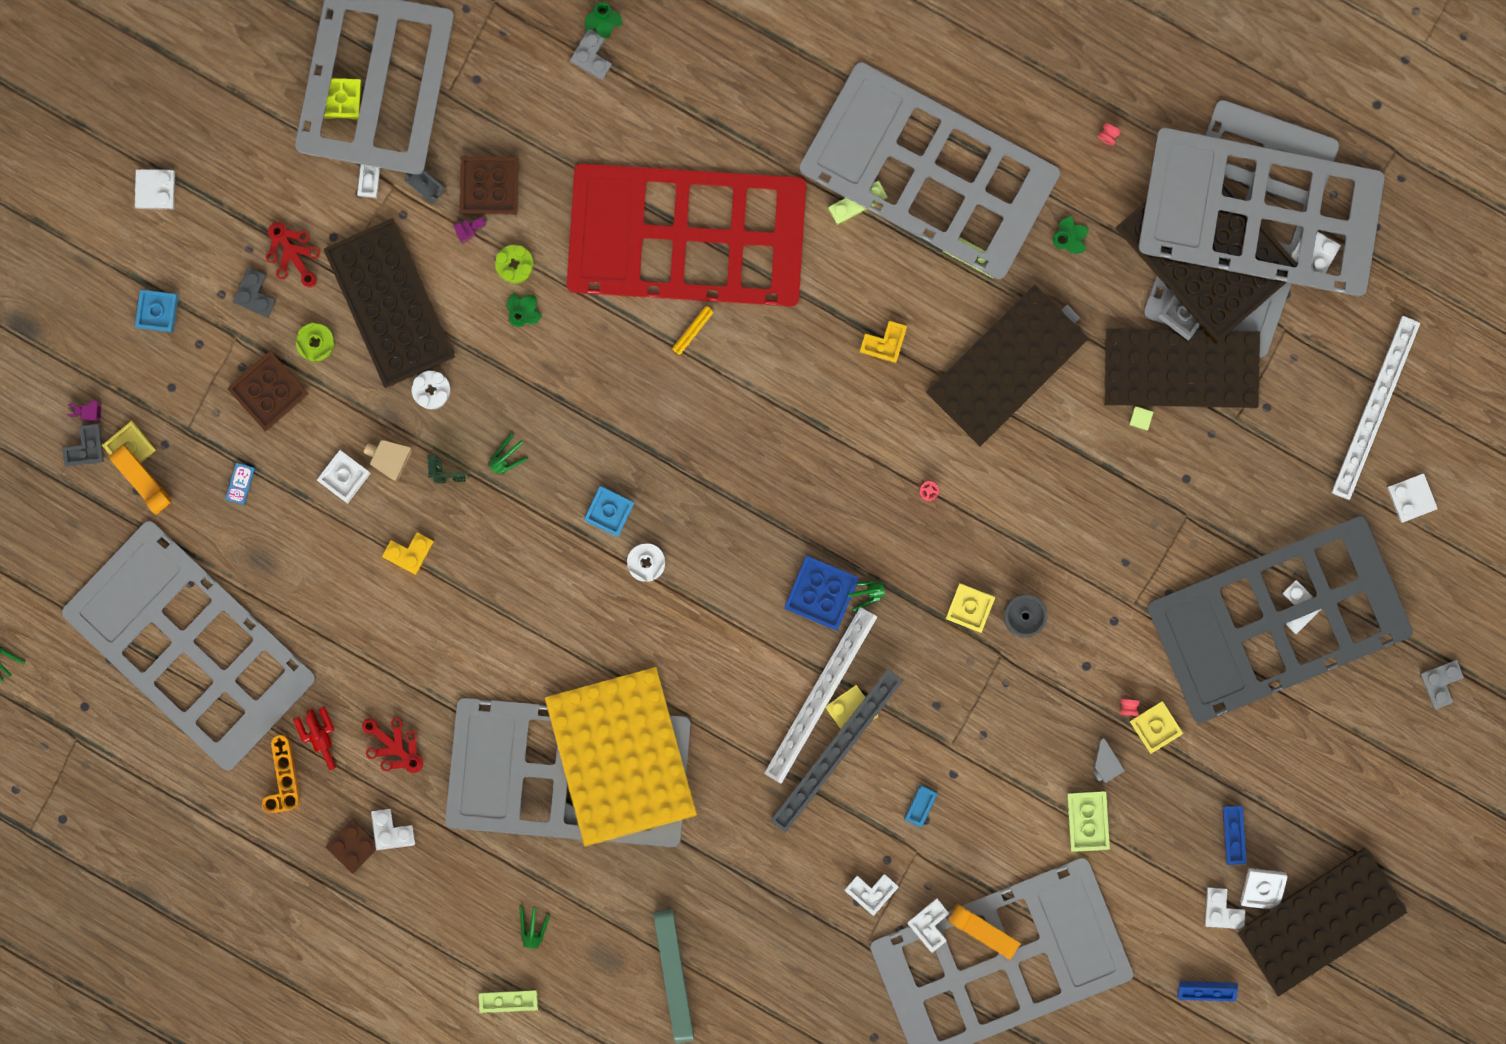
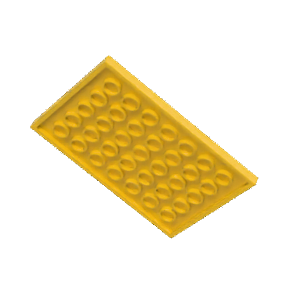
M656 667L545 697L585 847L697 816Z

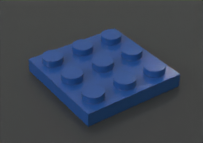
M806 556L784 609L838 631L851 600V597L847 595L854 592L859 577Z

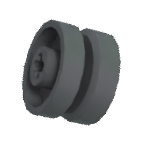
M1030 595L1018 596L1010 600L1005 606L1003 613L1004 624L1007 630L1015 636L1021 638L1032 637L1040 633L1045 627L1047 621L1046 608L1036 597ZM1023 613L1029 614L1027 620H1024L1022 618Z

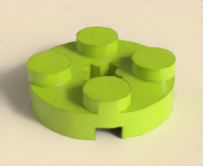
M509 245L497 254L495 268L503 280L517 284L527 280L532 273L534 261L530 252L523 246ZM515 259V261L520 262L517 265V269L509 267L511 260Z
M310 323L302 327L297 334L296 348L303 358L311 362L322 361L328 358L335 348L334 336L324 325ZM312 338L320 339L318 347H311Z

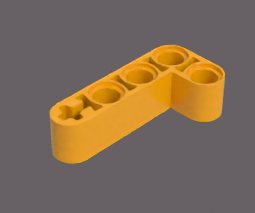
M124 444L108 456L143 497L146 505L155 515L172 502L169 495Z
M278 735L272 739L271 747L279 794L267 796L263 799V810L268 813L292 810L301 803L291 740L288 736ZM281 738V741H285L286 743L282 746L283 752L287 751L288 754H281L278 756V752H282L281 746H277V743L280 742ZM283 757L289 760L287 768H283L280 765V760ZM286 776L292 779L290 787H286L283 784ZM289 795H292L296 800L293 806H289L286 802ZM269 799H274L277 803L276 808L273 810L267 805Z
M956 904L947 919L949 923L1010 960L1021 945L1012 937L959 904Z

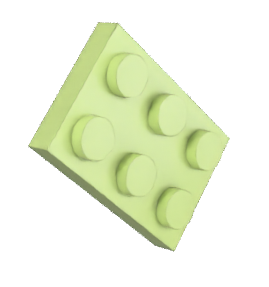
M1106 791L1067 793L1071 852L1109 850Z

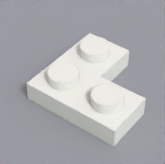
M1297 580L1282 593L1293 606L1313 598ZM1320 610L1288 622L1285 625L1294 634H1297Z
M391 809L371 811L376 851L415 845L412 825L393 828Z
M885 874L872 888L856 876L845 888V891L874 916L899 886Z
M1207 887L1206 927L1240 929L1244 926L1245 910L1226 908L1227 889Z
M937 898L907 922L931 953L947 941L935 927L937 923L949 914Z

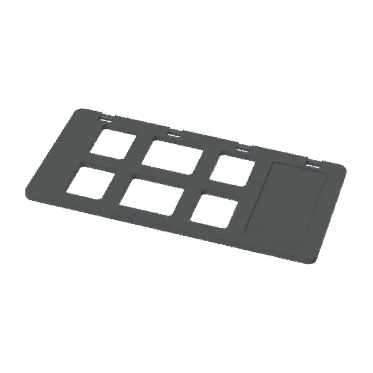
M1355 517L1159 598L1148 605V612L1194 720L1199 723L1208 721L1405 640L1413 633L1411 624L1369 525L1363 517ZM1341 539L1344 542L1358 578L1350 583L1331 589L1318 562L1315 549ZM1300 556L1317 594L1311 599L1282 611H1277L1263 581L1261 572ZM1246 578L1250 583L1263 617L1243 627L1235 628L1221 596L1220 589ZM1363 592L1366 594L1378 622L1380 632L1354 643L1337 604L1339 601ZM1322 609L1330 623L1339 649L1300 665L1283 627L1288 622ZM1268 631L1275 642L1285 666V671L1259 682L1242 643L1247 639ZM1390 633L1392 640L1381 643L1379 637ZM1334 656L1336 663L1326 666L1324 660ZM1279 679L1281 685L1270 689L1268 683ZM1223 702L1225 708L1215 712L1213 706Z

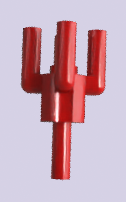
M325 706L318 709L325 725L323 727L319 724L314 710L309 709L306 711L307 716H305L310 729L309 733L306 732L300 716L294 718L293 722L303 743L311 741L315 752L321 751L328 769L333 770L336 766L328 747L332 746L328 734L334 731V726Z

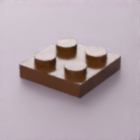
M353 819L325 847L352 874L376 851L375 840Z

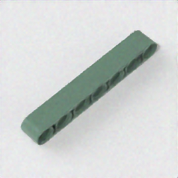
M673 909L655 911L653 915L675 1044L694 1041Z

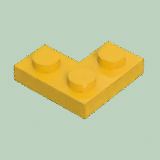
M889 321L884 339L865 334L859 353L896 363L907 326Z
M417 532L408 549L391 540L382 557L417 575L434 541Z

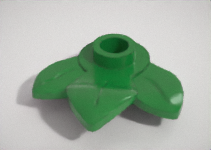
M605 2L596 4L593 12L586 16L584 22L585 30L596 29L598 35L605 39L611 35L613 26H622L620 14L612 11L611 7Z
M1067 217L1060 222L1058 231L1052 237V242L1056 248L1066 249L1071 254L1082 253L1086 251V247L1081 241L1086 237L1089 229L1082 225H1074L1073 218ZM1061 236L1064 237L1065 242L1060 243L1058 241V238Z
M515 293L510 295L507 301V309L510 312L508 320L512 326L533 325L541 319L542 314L535 310L537 305L536 296L527 295L520 299ZM520 315L521 319H515L514 316Z

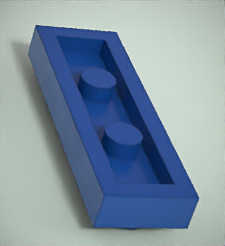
M1243 806L1222 807L1226 865L1247 864Z
M1179 981L1177 997L1178 1000L1236 1002L1238 984L1229 982Z

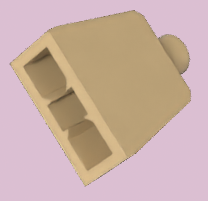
M381 440L378 447L367 443L364 454L373 457L370 465L398 482L413 449Z

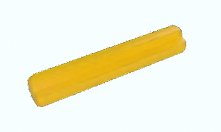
M705 306L673 346L672 350L676 354L680 355L711 317L713 310L710 307Z

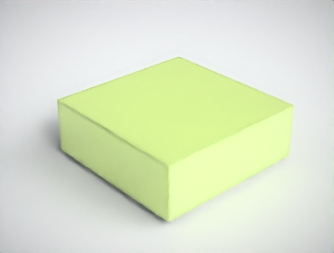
M1134 407L1129 425L1148 431L1153 412Z

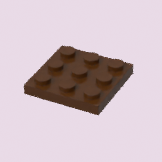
M461 156L460 214L518 215L519 158Z
M271 351L227 388L265 432L309 395Z

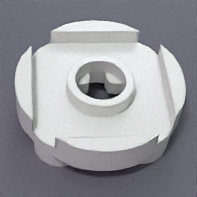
M423 372L413 381V398L420 406L426 409L442 407L450 396V384L439 372ZM429 385L436 387L437 390L434 391V395L426 393Z
M641 544L634 547L627 558L630 574L635 579L643 582H651L659 578L665 569V557L662 551L653 544ZM647 557L650 558L652 565L643 568L641 560L647 559Z

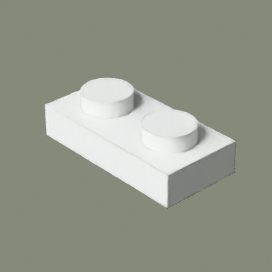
M361 165L358 196L377 198L381 168Z

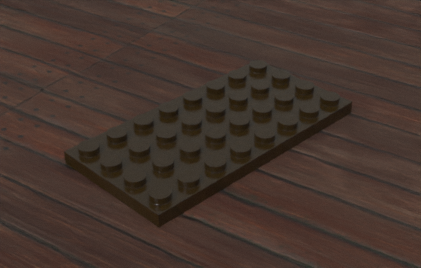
M394 218L323 249L385 389L455 358Z
M1034 285L926 393L980 447L1089 338Z
M1106 328L1104 405L1259 408L1260 331H1230L1216 343L1205 330H1196L1193 336L1187 340L1175 330Z
M1364 847L1236 932L1279 997L1405 915L1407 911L1367 848Z

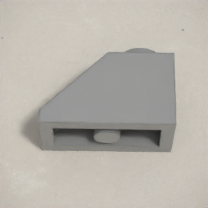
M1101 738L1098 742L1093 765L1095 771L1093 773L1099 782L1102 780L1103 783H1107L1125 770L1106 740Z

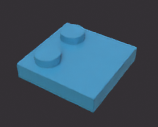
M140 290L135 328L174 333L179 295Z
M600 486L584 521L619 537L635 502L608 488Z

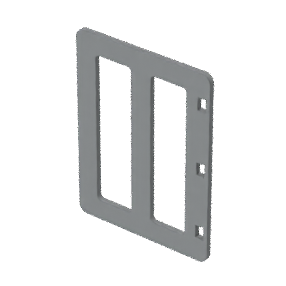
M324 0L295 143L296 150L299 153L416 175L421 174L424 171L454 19L453 12L446 8L403 0ZM328 9L334 10L332 20L326 19ZM346 10L378 15L355 138L352 143L322 138L320 136ZM400 19L432 26L409 148L405 153L373 146L397 22ZM316 65L323 66L321 76L314 75ZM305 121L311 122L310 132L303 131Z

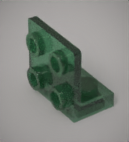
M427 455L428 478L435 482V484L447 483L449 479H453L456 483L466 482V478H470L468 472L439 474V472H442V460L438 459L436 455Z

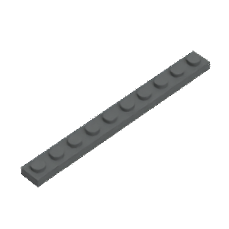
M886 670L770 820L783 832H787L903 682L900 677L891 670Z

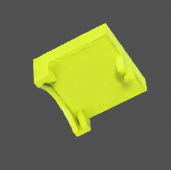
M331 79L324 119L345 118L358 120L361 106V79Z

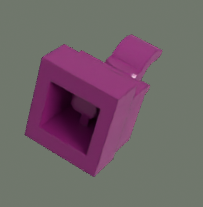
M480 217L471 224L466 220L454 225L453 228L463 244L475 237L473 231L484 227L486 222L483 217Z
M89 401V405H82V407L72 403L68 404L69 407L75 408L73 414H67L69 417L81 415V419L85 421H101V402Z

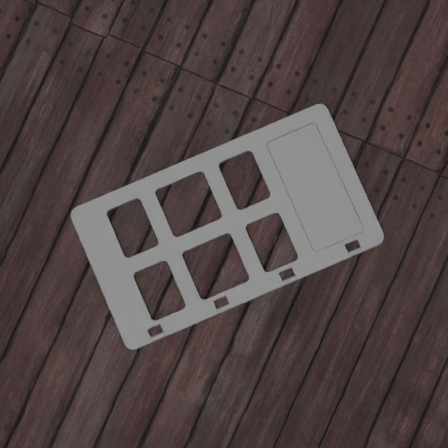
M865 63L855 65L800 164V172L804 176L815 182L817 181L828 189L878 214V216L917 237L930 242V244L980 269L995 279H1003L1006 276L1060 176L1058 167ZM915 108L930 114L941 122L922 156L909 151L896 142ZM953 129H957L991 148L973 183H969L935 164ZM1003 156H1008L1029 168V173L1011 204L998 199L985 190ZM888 157H892L914 170L913 175L895 205L870 193V188ZM821 172L831 177L829 182L819 178ZM926 178H931L964 196V201L946 232L936 229L908 212ZM873 200L883 205L881 211L871 206ZM977 205H981L1003 218L985 253H981L959 240L961 232ZM925 229L935 233L933 239L923 234ZM977 257L988 262L985 267L975 262Z
M1225 100L1219 101L1216 104L1205 136L1221 139L1222 133L1228 132L1262 144L1264 148L1333 162L1339 148V143L1334 138ZM1215 121L1221 123L1218 133L1212 131ZM1226 163L1224 177L1247 185L1249 191L1245 201H1250L1255 172ZM1268 175L1266 192L1299 203L1303 206L1302 212L1306 211L1309 191L1273 180ZM1326 175L1324 188L1326 186L1329 175ZM1301 226L1296 227L1291 244L1279 242L1289 255L1292 254L1302 236L1303 229ZM1157 275L1144 309V315L1147 319L1167 325L1158 316L1173 296V293ZM1292 283L1284 284L1232 330L1260 331V358L1268 353ZM1157 287L1163 289L1160 299L1154 297ZM1201 325L1197 328V330H1204Z
M1162 128L1157 134L1138 248L1141 253L1146 255L1164 257L1171 260L1360 297L1367 292L1385 177L1378 170ZM1229 155L1251 159L1256 162L1250 201L1225 197L1221 193L1227 156ZM1271 164L1311 172L1305 212L1265 204L1264 200ZM1326 175L1354 181L1348 221L1325 217L1320 214ZM1220 210L1242 214L1247 217L1241 256L1219 253L1212 249L1218 211ZM1262 219L1302 227L1297 267L1259 261L1255 258ZM1317 230L1345 236L1339 276L1315 272L1311 269ZM1161 246L1172 248L1171 254L1161 252ZM1219 258L1229 259V265L1219 264ZM1277 269L1287 271V277L1276 275ZM1335 281L1345 282L1344 288L1335 287Z
M151 521L145 522L62 610V616L224 770H232L315 682V675L297 659L294 654L166 535L163 530ZM162 537L170 544L166 549L158 543ZM204 578L212 584L209 589L201 583ZM193 581L211 598V603L182 631L163 613V609L188 582ZM222 611H225L253 638L252 643L226 670L219 667L195 644V639ZM247 619L256 625L252 630L244 624ZM150 623H154L171 639L172 643L145 672H141L123 655V651ZM266 650L285 668V672L258 700H254L237 684L236 679L262 651ZM182 653L189 656L213 679V684L186 712H183L155 685V681ZM290 659L299 666L295 671L287 665ZM226 692L245 710V714L219 742H215L196 722Z
M462 698L458 701L445 823L449 828L583 840L579 825L564 823L568 783L558 745L554 765L534 764L525 761L529 721H551L550 716H538L539 710H548L547 705ZM479 705H491L490 712L479 711ZM669 715L686 774L690 720L683 716ZM525 777L545 778L554 781L549 822L522 821L520 819L523 779ZM682 820L654 827L651 831H640L604 842L676 847L681 840Z
M1079 858L961 905L977 916L983 915L986 922L1005 933L997 914V909L1019 899L1026 901L1038 931L1039 939L1019 947L1011 960L998 953L996 957L966 969L958 970L948 944L945 942L935 950L944 971V977L918 987L915 984L902 951L904 945L920 939L910 926L876 939L871 943V952L908 1044H973L1132 979L1133 971L1091 866L1086 859ZM1068 869L1070 875L1059 879L1057 873ZM1012 891L1014 897L1004 901L1002 895ZM953 909L948 911L949 914L946 917L950 916ZM946 917L935 925L943 937V931L954 926L948 923ZM901 935L903 942L893 945L891 939ZM1041 953H1046L1061 992L1034 1003L1018 964ZM1004 969L1020 1008L1015 1012L985 1024H979L965 990V984ZM951 991L966 1030L939 1041L923 1002L943 992Z

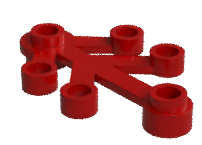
M280 222L271 224L268 229V235L272 241L270 251L265 257L266 261L270 264L277 262L278 256L276 253L279 242L284 248L280 268L277 269L276 276L281 280L288 277L287 269L291 259L302 276V284L307 288L314 287L317 283L316 275L308 272L297 254L317 259L320 256V250L317 247L307 248L292 245L287 240V238L298 239L302 243H307L310 240V235L306 231L296 232L287 230L286 226ZM276 228H280L281 230L280 234L278 235L274 234V230ZM302 234H307L306 240H301ZM312 250H317L316 256H311ZM271 254L275 255V259L273 261H269L268 257ZM281 270L285 271V276L283 277L279 276ZM307 276L312 277V280L309 283L305 281V278Z
M369 718L364 720L362 723L363 731L368 734H374L389 747L383 749L368 748L366 750L367 758L374 759L379 756L398 755L403 759V761L396 762L382 761L380 768L385 772L391 769L406 768L410 773H417L423 768V759L417 755V733L415 731H408L405 735L406 740L409 742V754L403 749L401 731L403 722L401 719L394 718L391 721V727L394 730V741L378 728V723L375 719ZM395 720H398L400 722V726L398 728L394 727L393 725ZM369 722L373 724V728L371 730H368L366 728V725ZM411 732L415 735L413 740L408 738V734ZM371 749L375 751L374 757H370L368 754ZM411 760H416V767L410 765ZM385 762L390 764L389 769L383 768Z

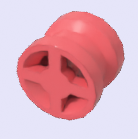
M1105 123L1103 131L1097 137L1104 143L1114 146L1115 139L1121 134V131L1113 125Z
M927 481L921 485L919 493L922 499L931 501L938 496L939 488L936 483Z
M1121 699L1122 709L1119 714L1139 715L1137 706L1140 701Z

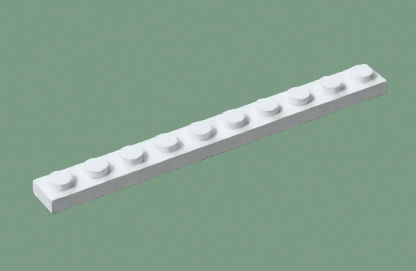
M1402 316L1331 491L1336 496L1346 500H1350L1420 326V323L1405 316Z
M861 607L859 608L766 769L765 775L782 784L877 616Z

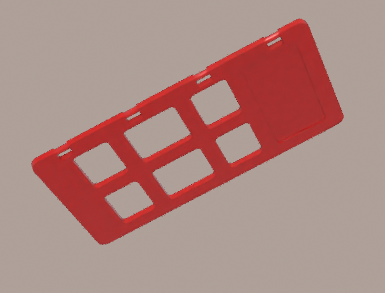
M579 164L574 169L567 288L572 293L793 307L799 302L806 182L800 177ZM648 182L673 183L676 185L675 214L672 226L646 225L644 223L645 194ZM691 185L733 188L732 219L729 230L691 228L687 225ZM749 188L776 190L777 202L774 232L745 230L746 194ZM644 239L672 241L671 276L668 283L643 282L640 280L642 241ZM687 242L724 243L730 246L726 286L684 283ZM745 245L771 246L773 248L770 289L743 288L741 286L742 257ZM589 283H600V289H589ZM648 286L659 287V293H648ZM707 290L718 291V297L707 296ZM766 294H777V301L766 300Z

